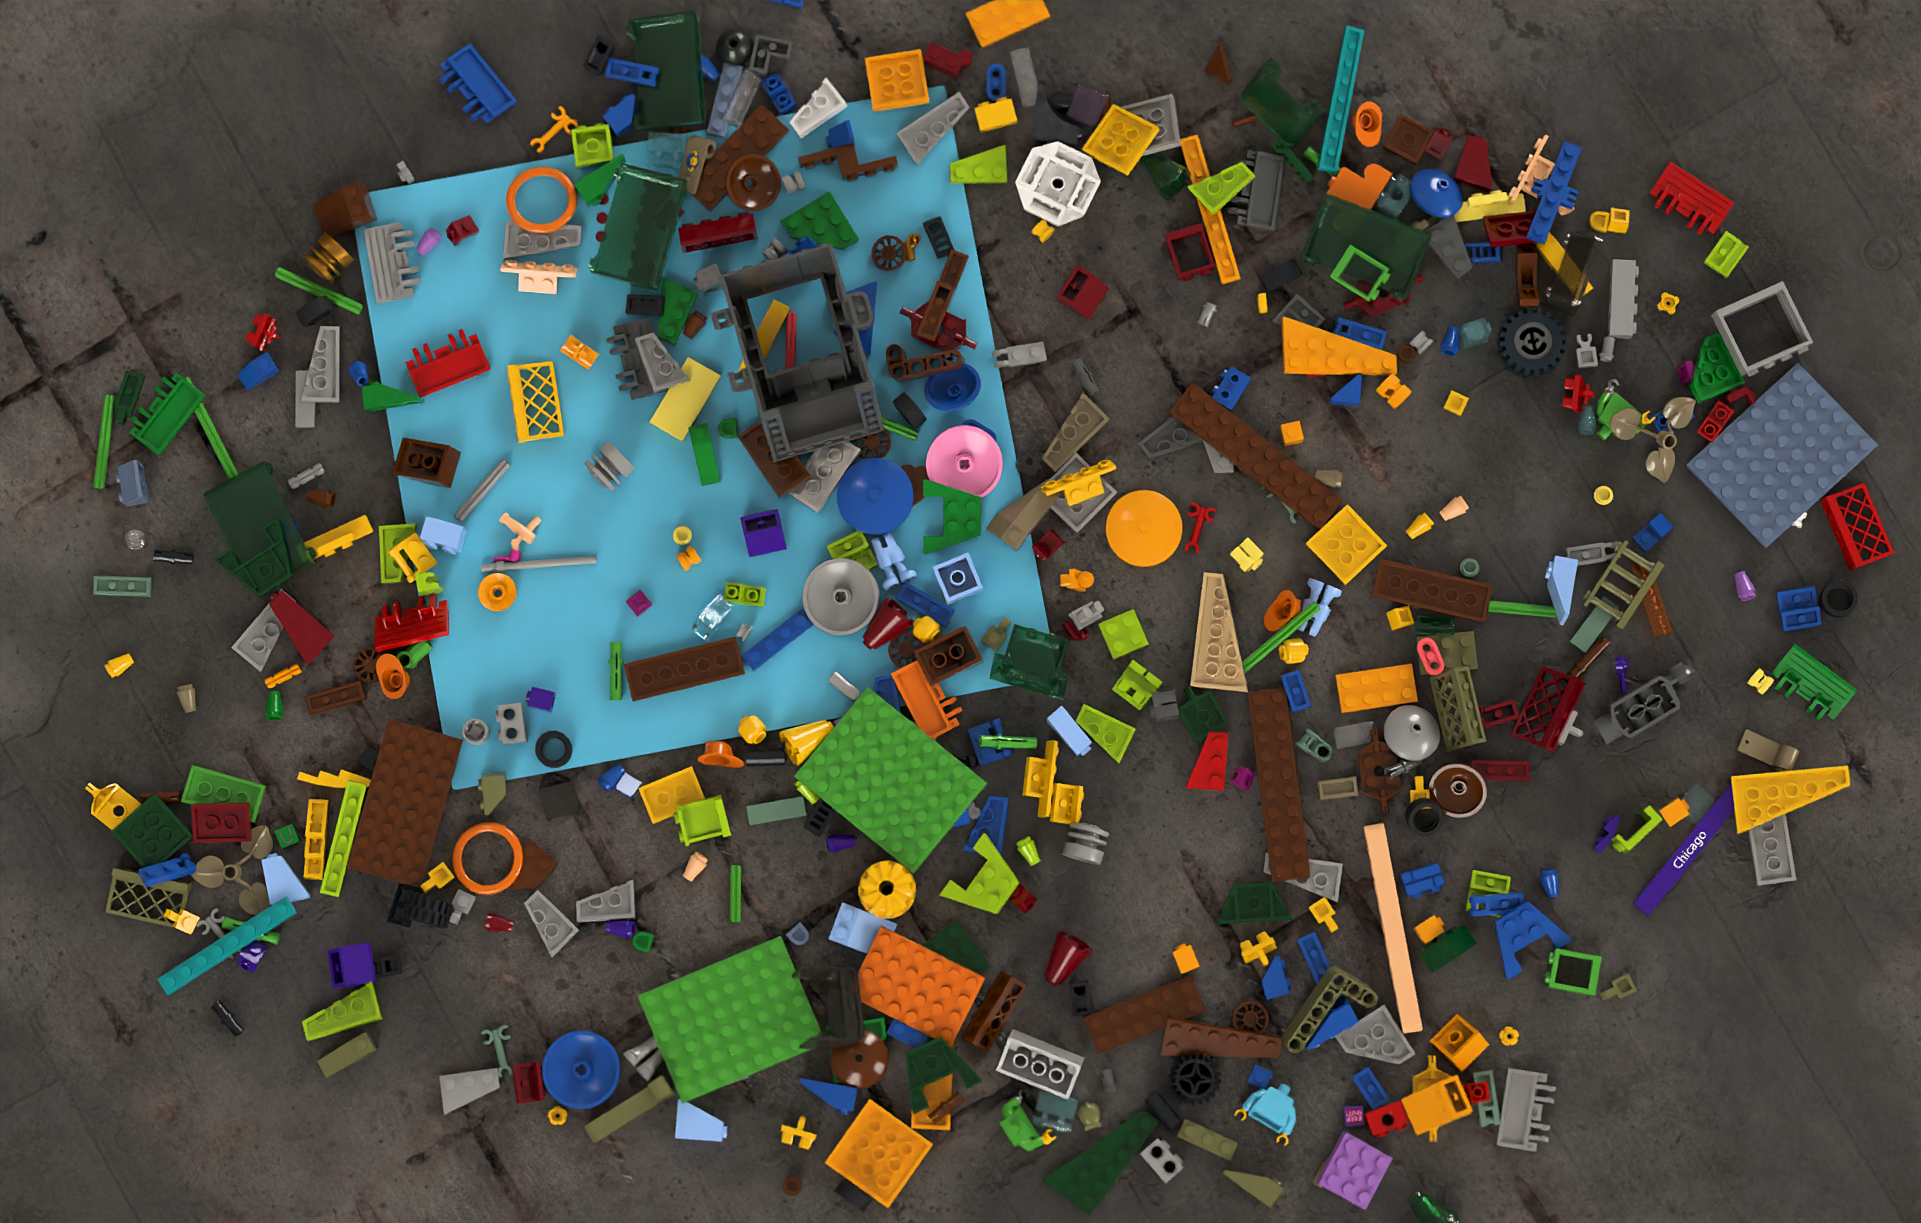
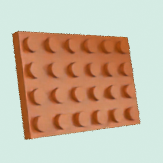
M881 925L847 995L934 1039L942 1037L951 1047L985 977Z

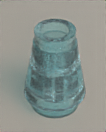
M1592 406L1582 407L1578 425L1582 435H1593L1597 429L1594 407Z

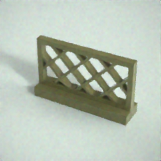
M1469 666L1454 668L1448 672L1430 677L1446 751L1452 752L1486 742ZM1438 679L1443 683L1441 689L1438 687ZM1447 687L1452 690L1450 696L1445 694ZM1443 698L1447 701L1445 708L1442 704ZM1452 706L1456 709L1454 715L1450 713ZM1447 718L1452 720L1450 727L1447 725ZM1456 725L1460 727L1458 734L1454 731ZM1452 736L1456 739L1454 746H1452L1451 742Z
M119 866L113 868V878L106 913L173 927L174 923L164 916V911L159 903L168 899L173 907L171 911L175 910L179 914L178 907L181 906V909H186L189 891L192 886L191 882L173 879L149 886L153 888L150 890L140 878L139 871ZM117 880L124 881L128 889L119 893L116 888ZM138 884L143 885L147 891L141 897H138L133 890ZM161 889L166 897L157 902L151 892ZM130 890L136 900L127 905L121 895ZM175 893L183 894L182 903L176 906L170 896ZM149 894L154 904L146 909L140 899ZM119 897L124 908L121 910L111 909L113 900ZM135 902H138L143 910L138 915L133 914L129 908ZM154 906L162 914L157 919L152 918L148 913V910Z

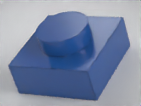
M1255 1064L1247 1082L1260 1089H1265L1273 1073Z

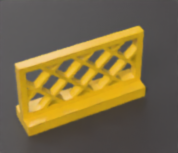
M553 361L517 366L508 365L507 376L518 443L564 436ZM549 366L550 374L546 379L537 373L541 367ZM527 369L533 374L528 381H525L520 377L519 370ZM535 375L544 381L539 389L529 384ZM545 384L553 388V393L549 398L540 392ZM526 386L536 392L530 400L523 396V390ZM537 394L547 400L541 408L532 402ZM548 402L556 408L552 416L543 410ZM529 405L538 410L533 419L526 414V409ZM540 413L549 418L544 427L535 421ZM551 420L558 425L559 432L551 433L546 429ZM532 423L542 429L538 435H529L528 428Z

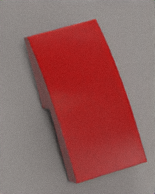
M1718 400L1696 432L1710 442H1713L1734 413V410Z
M1488 1081L1462 1085L1469 1104L1491 1101Z

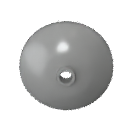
M1404 705L1393 710L1387 717L1384 724V737L1387 745L1396 755L1406 760L1418 761L1429 757L1436 750L1440 741V730L1435 718L1428 711L1418 706Z

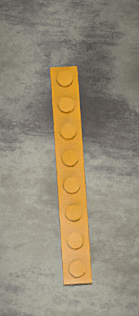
M1198 135L1180 139L1191 183L1195 185L1203 181V179L1210 177ZM1196 198L1221 284L1240 280L1221 211L1219 210L1216 214L1212 215Z

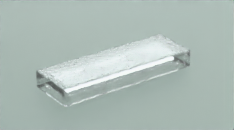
M1029 47L1011 51L1010 55L1023 107L1035 105L1038 85Z
M747 69L743 71L722 116L723 120L736 128L740 127L762 80Z

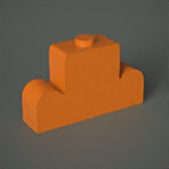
M1370 164L1365 168V178L1343 167L1337 177L1333 176L1328 183L1330 188L1324 199L1343 211V213L1335 217L1334 226L1338 231L1351 239L1357 233L1392 176L1391 172L1377 164Z

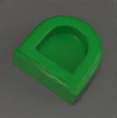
M737 418L725 419L719 423L718 431L723 438H738Z
M642 931L636 933L632 941L633 946L639 951L649 953L654 935Z

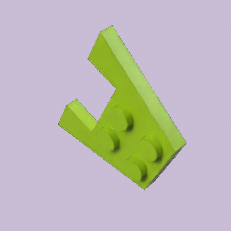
M983 833L973 849L985 857L987 862L967 890L963 889L953 880H950L940 893V896L998 914L1020 882L987 834Z

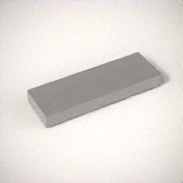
M308 370L296 371V428H315L316 402H300Z

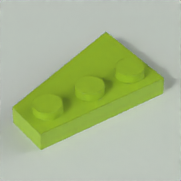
M1006 145L950 163V184L1007 183Z
M1240 162L1221 171L1219 174L1205 178L1203 181L1195 185L1192 184L1187 188L1214 215L1253 180L1255 175L1243 162Z
M418 524L379 526L381 583L402 582L404 572L395 559L389 556L387 551L413 532H416ZM401 549L399 553L407 563L409 556L404 549Z
M1083 704L1075 721L1118 764L1136 730Z

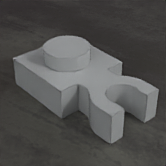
M404 161L398 163L397 166L400 171L397 174L402 182L407 181L409 185L416 182Z
M1587 334L1586 342L1581 340V335L1576 336V341L1580 348L1576 349L1578 369L1598 366L1595 346L1590 347L1591 334Z

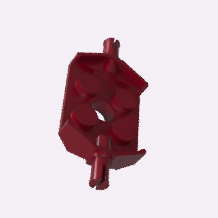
M1394 266L1389 271L1391 276L1385 284L1382 283L1378 288L1387 289V297L1382 298L1378 295L1375 301L1371 299L1368 302L1355 293V297L1343 302V306H1345V310L1354 306L1359 307L1366 315L1372 317L1410 302L1413 284L1424 281L1422 273L1409 277L1400 268ZM1381 273L1360 281L1357 280L1356 288L1368 295Z
M929 301L915 311L902 306V310L899 313L911 320V337L942 352L953 349L957 350L964 345L974 350L976 349L978 342L966 336V319L963 320L946 311L941 324L944 327V332L937 334L934 342L917 335Z

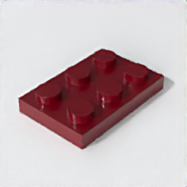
M1537 210L1483 216V224L1490 248L1538 243L1527 239V234Z
M250 802L199 803L191 805L193 843L252 841Z

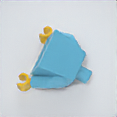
M1280 1084L1278 1089L1269 1087L1268 1090L1261 1089L1251 1094L1242 1105L1243 1108L1235 1112V1116L1239 1111L1243 1112L1244 1117L1240 1120L1243 1121L1247 1117V1111H1250L1248 1113L1249 1116L1279 1133L1276 1137L1277 1143L1279 1138L1284 1137L1286 1140L1283 1145H1287V1136L1291 1134L1296 1123L1295 1108L1292 1106L1294 1100L1287 1096L1291 1090L1290 1087L1286 1084Z

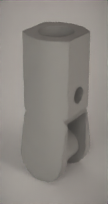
M835 672L829 678L828 682L849 700L856 701L859 698V690L852 684H849L839 673Z

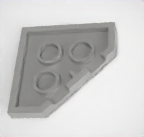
M1385 1005L1359 1020L1352 1028L1343 1030L1335 1037L1345 1053L1399 1065L1415 1055L1414 1050Z

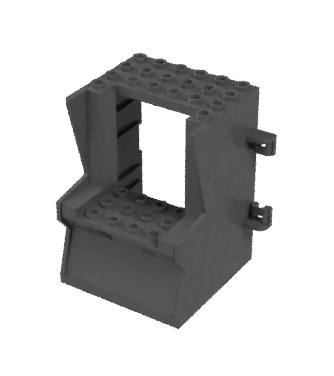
M831 243L820 244L813 249H802L792 255L785 254L775 260H764L761 264L747 265L740 270H730L720 275L729 308L710 313L715 330H721L734 324L746 368L741 369L738 373L733 371L728 373L730 384L734 392L753 389L774 462L884 431L874 384L858 331L868 329L873 325V313L868 296L864 292L856 291L846 294ZM821 279L842 353H833L827 358H816L809 363L795 364L789 369H778L768 374L747 299ZM721 319H726L724 322H719ZM743 378L744 382H736V380Z

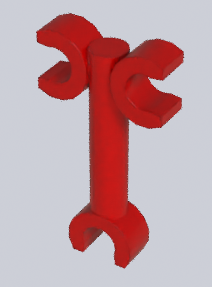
M1192 502L1190 506L1195 507L1197 511L1195 513L1188 512V516L1192 518L1197 516L1191 540L1185 546V552H1188L1190 546H1194L1196 548L1195 554L1197 555L1199 553L1198 540L1204 518L1207 522H1214L1213 518L1208 517V513H1216L1217 509L1213 507L1207 509Z

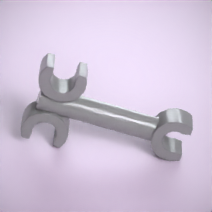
M218 908L214 909L211 912V916L206 918L205 921H199L196 926L199 928L205 924L206 930L202 934L207 935L212 929L220 939L226 934L217 924L222 923L224 916L216 919L215 915L220 911Z

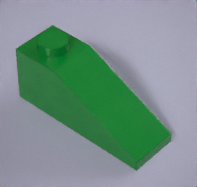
M623 154L574 184L588 207L591 205L596 206L605 197L626 163Z
M370 382L368 386L362 387L364 410L370 412L425 403L421 397L379 384V382Z
M707 423L688 427L702 486L721 482Z

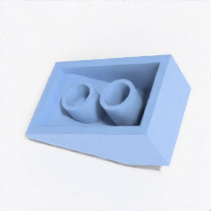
M1555 556L1553 561H1549L1545 578L1548 579L1547 587L1559 624L1564 625L1570 611L1578 560Z
M842 903L829 940L867 954L881 925L895 931L897 924Z

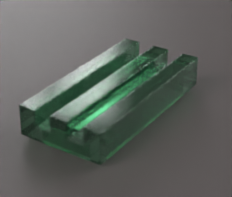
M1415 615V633L1454 635V616Z

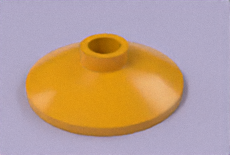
M494 573L485 577L478 589L481 603L491 611L508 609L514 603L517 595V589L513 580L501 573ZM501 590V596H495V591Z

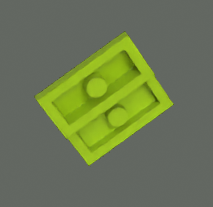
M856 531L826 546L832 559L846 558L855 560L864 565L869 571L878 567L862 532Z
M1473 870L1465 911L1471 909V903H1469L1470 895L1509 893L1511 877ZM1479 903V908H1484V903ZM1504 914L1491 915V916L1500 917V916H1502V915H1504Z

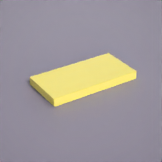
M689 357L686 359L681 370L690 378V381L669 388L650 420V424L682 442L689 432L688 427L693 426L721 378V375Z

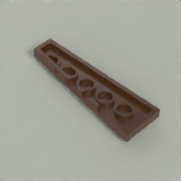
M1167 1017L1160 1055L1188 1056V1053H1191L1192 1056H1195L1196 1053H1199V1056L1205 1054L1214 1057L1279 1058L1282 1037Z

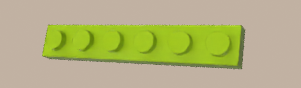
M350 780L347 782L320 893L335 897L340 895L367 787L366 784Z

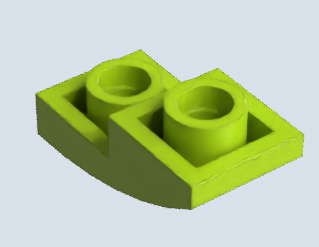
M726 582L723 601L764 607L767 589Z

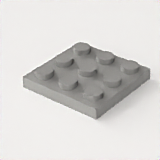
M1173 94L1121 107L1158 126L1160 129L1142 156L1181 146Z
M1075 453L1049 480L1056 481L1062 479L1066 474H1074L1084 467L1091 466ZM1101 476L1100 479L1104 493L1069 506L1064 492H1062L1051 506V509L1076 533L1117 494V491Z

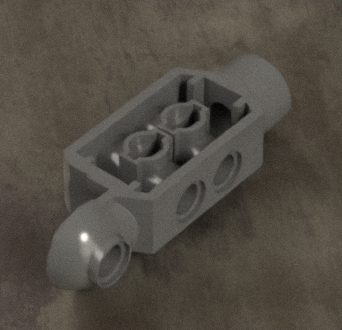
M1681 661L1667 669L1669 674L1666 676H1655L1607 705V713L1591 722L1602 743L1607 745L1621 736L1627 739L1632 738L1679 710L1680 700L1672 685L1675 684L1678 687L1692 678L1690 674L1695 669L1689 665H1684Z

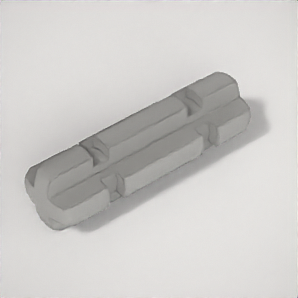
M318 463L312 469L309 468L298 474L296 478L292 477L288 480V483L292 489L299 487V484L303 485L316 478V475L323 474L324 469Z

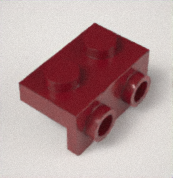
M540 1062L512 1065L516 1103L521 1104L544 1100L546 1089L542 1085L543 1074Z

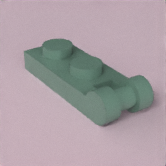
M1493 1071L1472 1073L1474 1083L1488 1081L1491 1101L1477 1103L1480 1127H1487V1124L1500 1125ZM1492 1110V1116L1486 1117L1485 1111Z

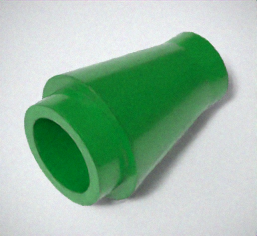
M278 691L269 692L265 710L267 720H281L282 715H284L280 692Z

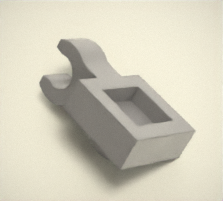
M458 889L451 903L454 905L453 908L455 910L450 917V922L457 925L463 913L469 915L476 897Z

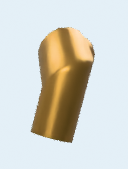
M917 233L909 235L904 242L907 248V262L916 259L914 249L921 240L920 235Z

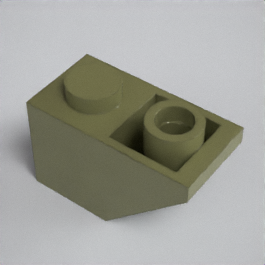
M505 772L483 773L481 779H478L479 791H483V798H480L481 810H484L485 815H489L507 793Z

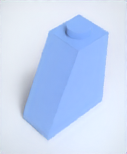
M1062 706L1047 718V723L1076 756L1080 754L1084 756L1091 750V740Z
M274 853L266 855V859H262L270 905L275 904L284 897H288L290 902L311 898L310 893L284 857Z
M678 1099L675 1138L723 1142V1138H727V1126H724L723 1121L688 1102L682 1104L681 1099Z

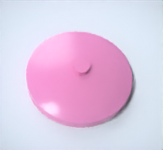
M969 425L954 426L940 433L931 443L926 456V470L930 481L959 489L981 498L990 493L997 485L1003 468L1001 451L993 437L986 431Z

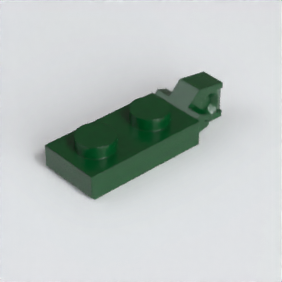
M1279 138L1272 144L1277 153H1284L1286 155L1284 160L1290 167L1294 165L1297 168L1298 172L1296 174L1303 182L1305 180L1310 182L1314 178L1282 138Z
M126 370L114 404V412H117L115 422L124 425L127 416L131 417L132 413H134L145 380L144 375Z

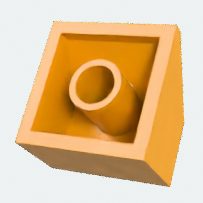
M1458 1014L1430 1040L1461 1072L1489 1045L1483 1036Z

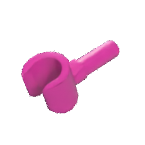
M510 550V556L494 557L493 561L519 562L521 553Z

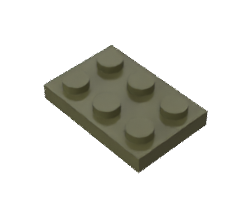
M1474 631L1416 637V644L1423 638H1430L1435 641L1444 661V669L1441 673L1469 666L1470 671L1478 670ZM1424 645L1423 650L1428 652L1430 650V647L1428 645ZM1418 654L1420 676L1430 675L1426 672ZM1431 663V668L1437 669V664Z

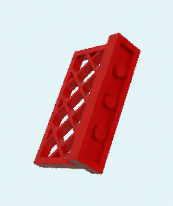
M1865 483L1834 495L1832 494L1820 501L1850 571L1894 554ZM1861 489L1864 495L1862 502L1853 498L1856 490ZM1841 496L1848 499L1846 507L1839 506L1836 498ZM1851 501L1860 505L1858 513L1848 510ZM1863 507L1870 509V519L1860 515ZM1846 513L1856 517L1853 526L1846 523ZM1858 519L1868 523L1865 531L1856 528ZM1871 524L1879 530L1877 537L1868 533ZM1854 531L1863 535L1860 543L1853 540L1852 535ZM1866 536L1875 540L1872 549L1863 545ZM1878 542L1885 545L1886 553L1882 554L1876 551ZM1861 549L1871 552L1868 560L1862 561L1860 556Z

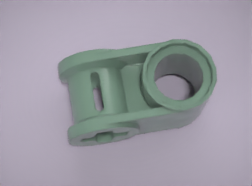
M1306 728V733L1295 744L1318 761H1328L1332 756L1331 746L1320 739L1313 731ZM1326 748L1329 754L1326 757H1321L1318 754V750Z

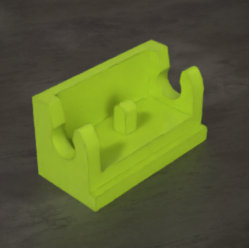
M432 572L415 573L418 592L424 597L432 593H444L443 587H440L439 583L434 582L438 581L439 578L433 577L435 574Z

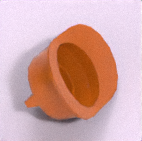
M1365 102L1354 113L1352 124L1355 128L1356 136L1362 145L1367 147L1375 146L1381 137L1382 112L1377 104Z
M1290 590L1282 591L1266 611L1264 625L1269 631L1275 632L1280 630L1287 622H1290L1301 612L1302 601L1296 599Z
M392 654L380 656L376 663V671L382 691L386 697L398 699L409 686V674L403 669L396 656Z
M722 741L706 742L703 755L698 757V761L706 765H719L731 768H740L744 765L741 759L733 756L731 747Z

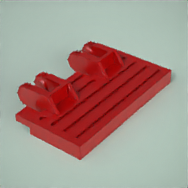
M1672 162L1668 164L1649 193L1657 197L1662 192V195L1654 205L1657 208L1661 206L1666 196L1672 199L1664 212L1667 215L1676 202L1679 204L1675 210L1685 217L1689 218L1693 212L1694 216L1686 226L1689 229L1693 227L1698 216L1704 219L1703 224L1697 229L1698 235L1703 232L1708 223H1710L1707 231L1714 235L1734 202Z
M463 329L458 330L465 346L461 349L457 348L454 336L451 333L448 334L454 352L451 353L449 345L434 350L435 360L428 344H423V349L429 359V362L424 364L420 358L419 351L416 348L412 349L418 366H415L413 359L405 363L419 397H424L491 370L477 334L469 336L472 344L469 345Z
M435 593L429 594V606L427 607L424 596H418V607L403 610V617L401 605L398 601L393 604V615L390 614L389 605L385 604L382 606V615L375 617V649L377 652L449 635L447 600L439 601V609H437Z

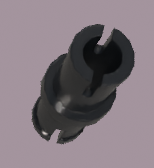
M174 549L172 551L154 550L153 561L170 562L172 565H175V563L193 564V553L176 552Z
M218 1000L211 1006V1009L221 1019L222 1025H226L234 1037L239 1036L245 1030L234 1018L235 1015L228 1011L221 1000Z

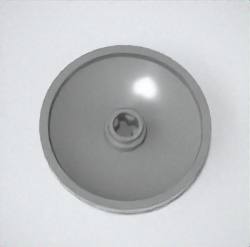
M837 558L825 561L810 573L805 582L803 605L806 614L815 626L829 634L848 635L858 632L871 622L878 610L880 594L876 579L864 565L855 560Z

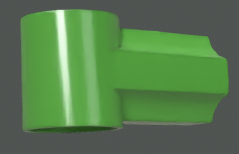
M429 640L414 643L405 651L398 653L396 657L399 659L403 669L412 670L416 668L418 662L434 647ZM409 656L410 661L408 665H405L404 659Z

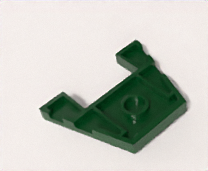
M277 518L262 527L272 545L242 565H239L229 549L215 558L218 564L223 566L260 598L293 577L281 524Z
M942 1037L906 1053L913 1114L929 1107L921 1088L956 1071L959 1072L966 1089L982 1082L981 1078Z

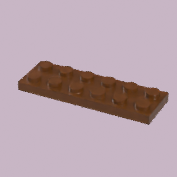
M761 104L715 151L714 156L704 162L696 195H692L711 212L727 195L725 178L730 165L739 157L748 154H758L765 157L789 132V129Z
M1380 559L1371 597L1484 623L1493 585Z
M736 637L624 664L633 702L745 675Z
M1190 975L1084 1017L1083 1020L1096 1053L1100 1054L1165 1028L1167 1017L1185 1020L1205 1012V1009Z

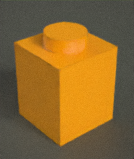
M1300 421L1280 426L1284 447L1303 443L1304 437Z
M1677 797L1659 809V811L1671 827L1689 815L1687 810L1690 807L1685 799L1680 800Z
M1433 915L1413 929L1423 945L1445 932L1443 929L1445 925L1440 917L1436 918Z
M1184 943L1175 947L1176 951L1172 952L1180 974L1200 967L1191 945L1186 946Z

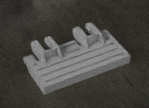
M401 222L364 229L377 304L413 297V288L405 289V287L418 285L421 283V279L414 278L403 281V276L418 273L419 267L408 268L407 252H398V250L412 248L415 245L411 241L399 244L396 242V239L412 236V231H403Z
M1508 1068L1497 1146L1536 1152L1537 1143L1529 1142V1139L1548 1142L1546 1136L1531 1135L1532 1128L1545 1131L1550 1130L1549 1125L1532 1123V1120L1541 1121L1543 1105L1536 1104L1535 1101L1554 1104V1099L1550 1097L1537 1096L1538 1089L1549 1092L1556 1090V1087L1538 1084V1081L1547 1083L1548 1074Z

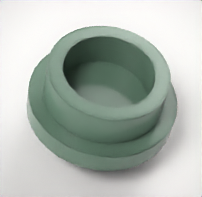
M1473 558L1464 559L1460 564V571L1465 577H1474L1479 571V564Z

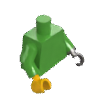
M1616 379L1608 381V387L1600 396L1597 404L1596 413L1599 416L1597 421L1602 427L1596 434L1603 440H1606L1611 433L1617 437L1610 428V419L1613 415L1625 408L1636 410L1616 392L1614 393V387L1611 385V382H1615L1618 386L1619 382ZM1647 411L1643 415L1638 412L1640 415L1639 427L1644 428L1655 420V417L1651 420L1647 418V414L1651 411Z
M1021 1089L1018 1092V1096H1014L1002 1106L1000 1125L1014 1146H1021L1023 1149L1030 1151L1043 1144L1051 1143L1056 1136L1051 1138L1048 1135L1052 1131L1051 1129L1044 1132L1041 1137L1038 1135L1020 1106L1023 1099L1021 1093L1024 1092L1026 1098L1029 1097L1028 1091Z

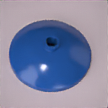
M1424 169L1417 172L1411 179V196L1415 203L1426 213L1435 217L1447 218L1454 216L1463 205L1462 191L1456 181L1448 174L1435 169Z
M964 363V366L958 370L929 376L925 384V396L930 405L938 410H959L972 403L978 396L981 389V379L976 369Z

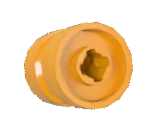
M1392 373L1376 389V392L1383 398L1387 397V402L1396 409L1412 391L1405 384L1401 385V380Z

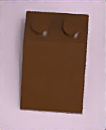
M359 181L338 189L314 204L323 234L326 232L332 238L378 220L367 186Z
M402 438L392 474L434 486L451 488L461 452L450 445Z
M966 626L914 651L930 686L984 662Z

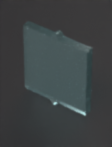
M1696 783L1687 793L1683 794L1684 797L1681 799H1685L1690 809L1687 810L1689 815L1686 817L1695 825L1701 821L1716 802L1713 797Z

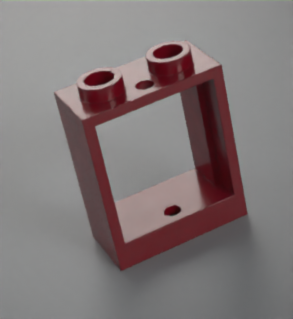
M1201 223L1165 234L1164 239L1178 281L1183 279V282L1194 279L1195 275L1201 274V276L1212 273V270L1215 269V264ZM1199 236L1208 265L1181 272L1172 243Z

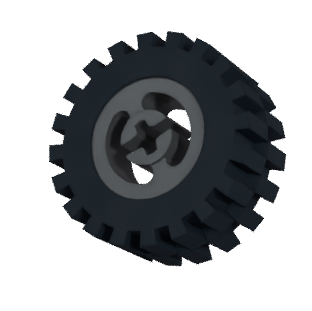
M1527 308L1523 312L1522 310L1517 311L1514 316L1511 315L1505 322L1498 335V356L1502 357V364H1507L1508 370L1511 373L1515 371L1517 372L1516 376L1522 377V375H1525L1528 379H1532L1533 376L1539 378L1545 373L1546 375L1559 364L1567 345H1565L1567 337L1563 334L1565 330L1563 325L1560 326L1558 324L1560 320L1557 317L1553 319L1551 317L1552 313L1548 311L1543 313L1540 308H1537L1536 311H1533L1532 308ZM1527 330L1538 331L1543 337L1535 332L1532 334V340L1536 341L1534 351H1537L1541 345L1545 346L1544 351L1537 355L1525 353L1522 348L1527 352H1532L1533 350L1532 344H1528L1531 336L1529 333L1524 340H1520V335Z

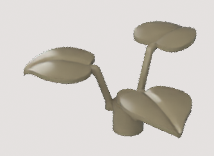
M1677 397L1665 404L1662 414L1668 419L1666 421L1668 432L1661 431L1655 434L1639 427L1640 415L1632 408L1622 409L1613 415L1610 419V428L1618 438L1623 440L1634 438L1636 430L1655 437L1657 443L1661 446L1658 448V451L1655 450L1649 453L1645 466L1652 476L1666 483L1675 464V454L1672 448L1677 443V438L1673 435L1674 431H1672L1671 426L1679 429L1685 427L1690 422L1696 400L1688 397Z
M265 825L251 829L252 841L241 842V849L249 854L239 862H236V864L224 867L222 860L218 857L206 856L195 865L197 870L191 874L198 883L208 888L219 887L223 884L224 878L236 880V882L246 886L247 889L240 893L239 904L245 912L253 915H258L270 907L267 887L260 882L250 886L241 880L242 870L240 865L251 858L252 855L256 859H263L271 853L273 841L269 829Z

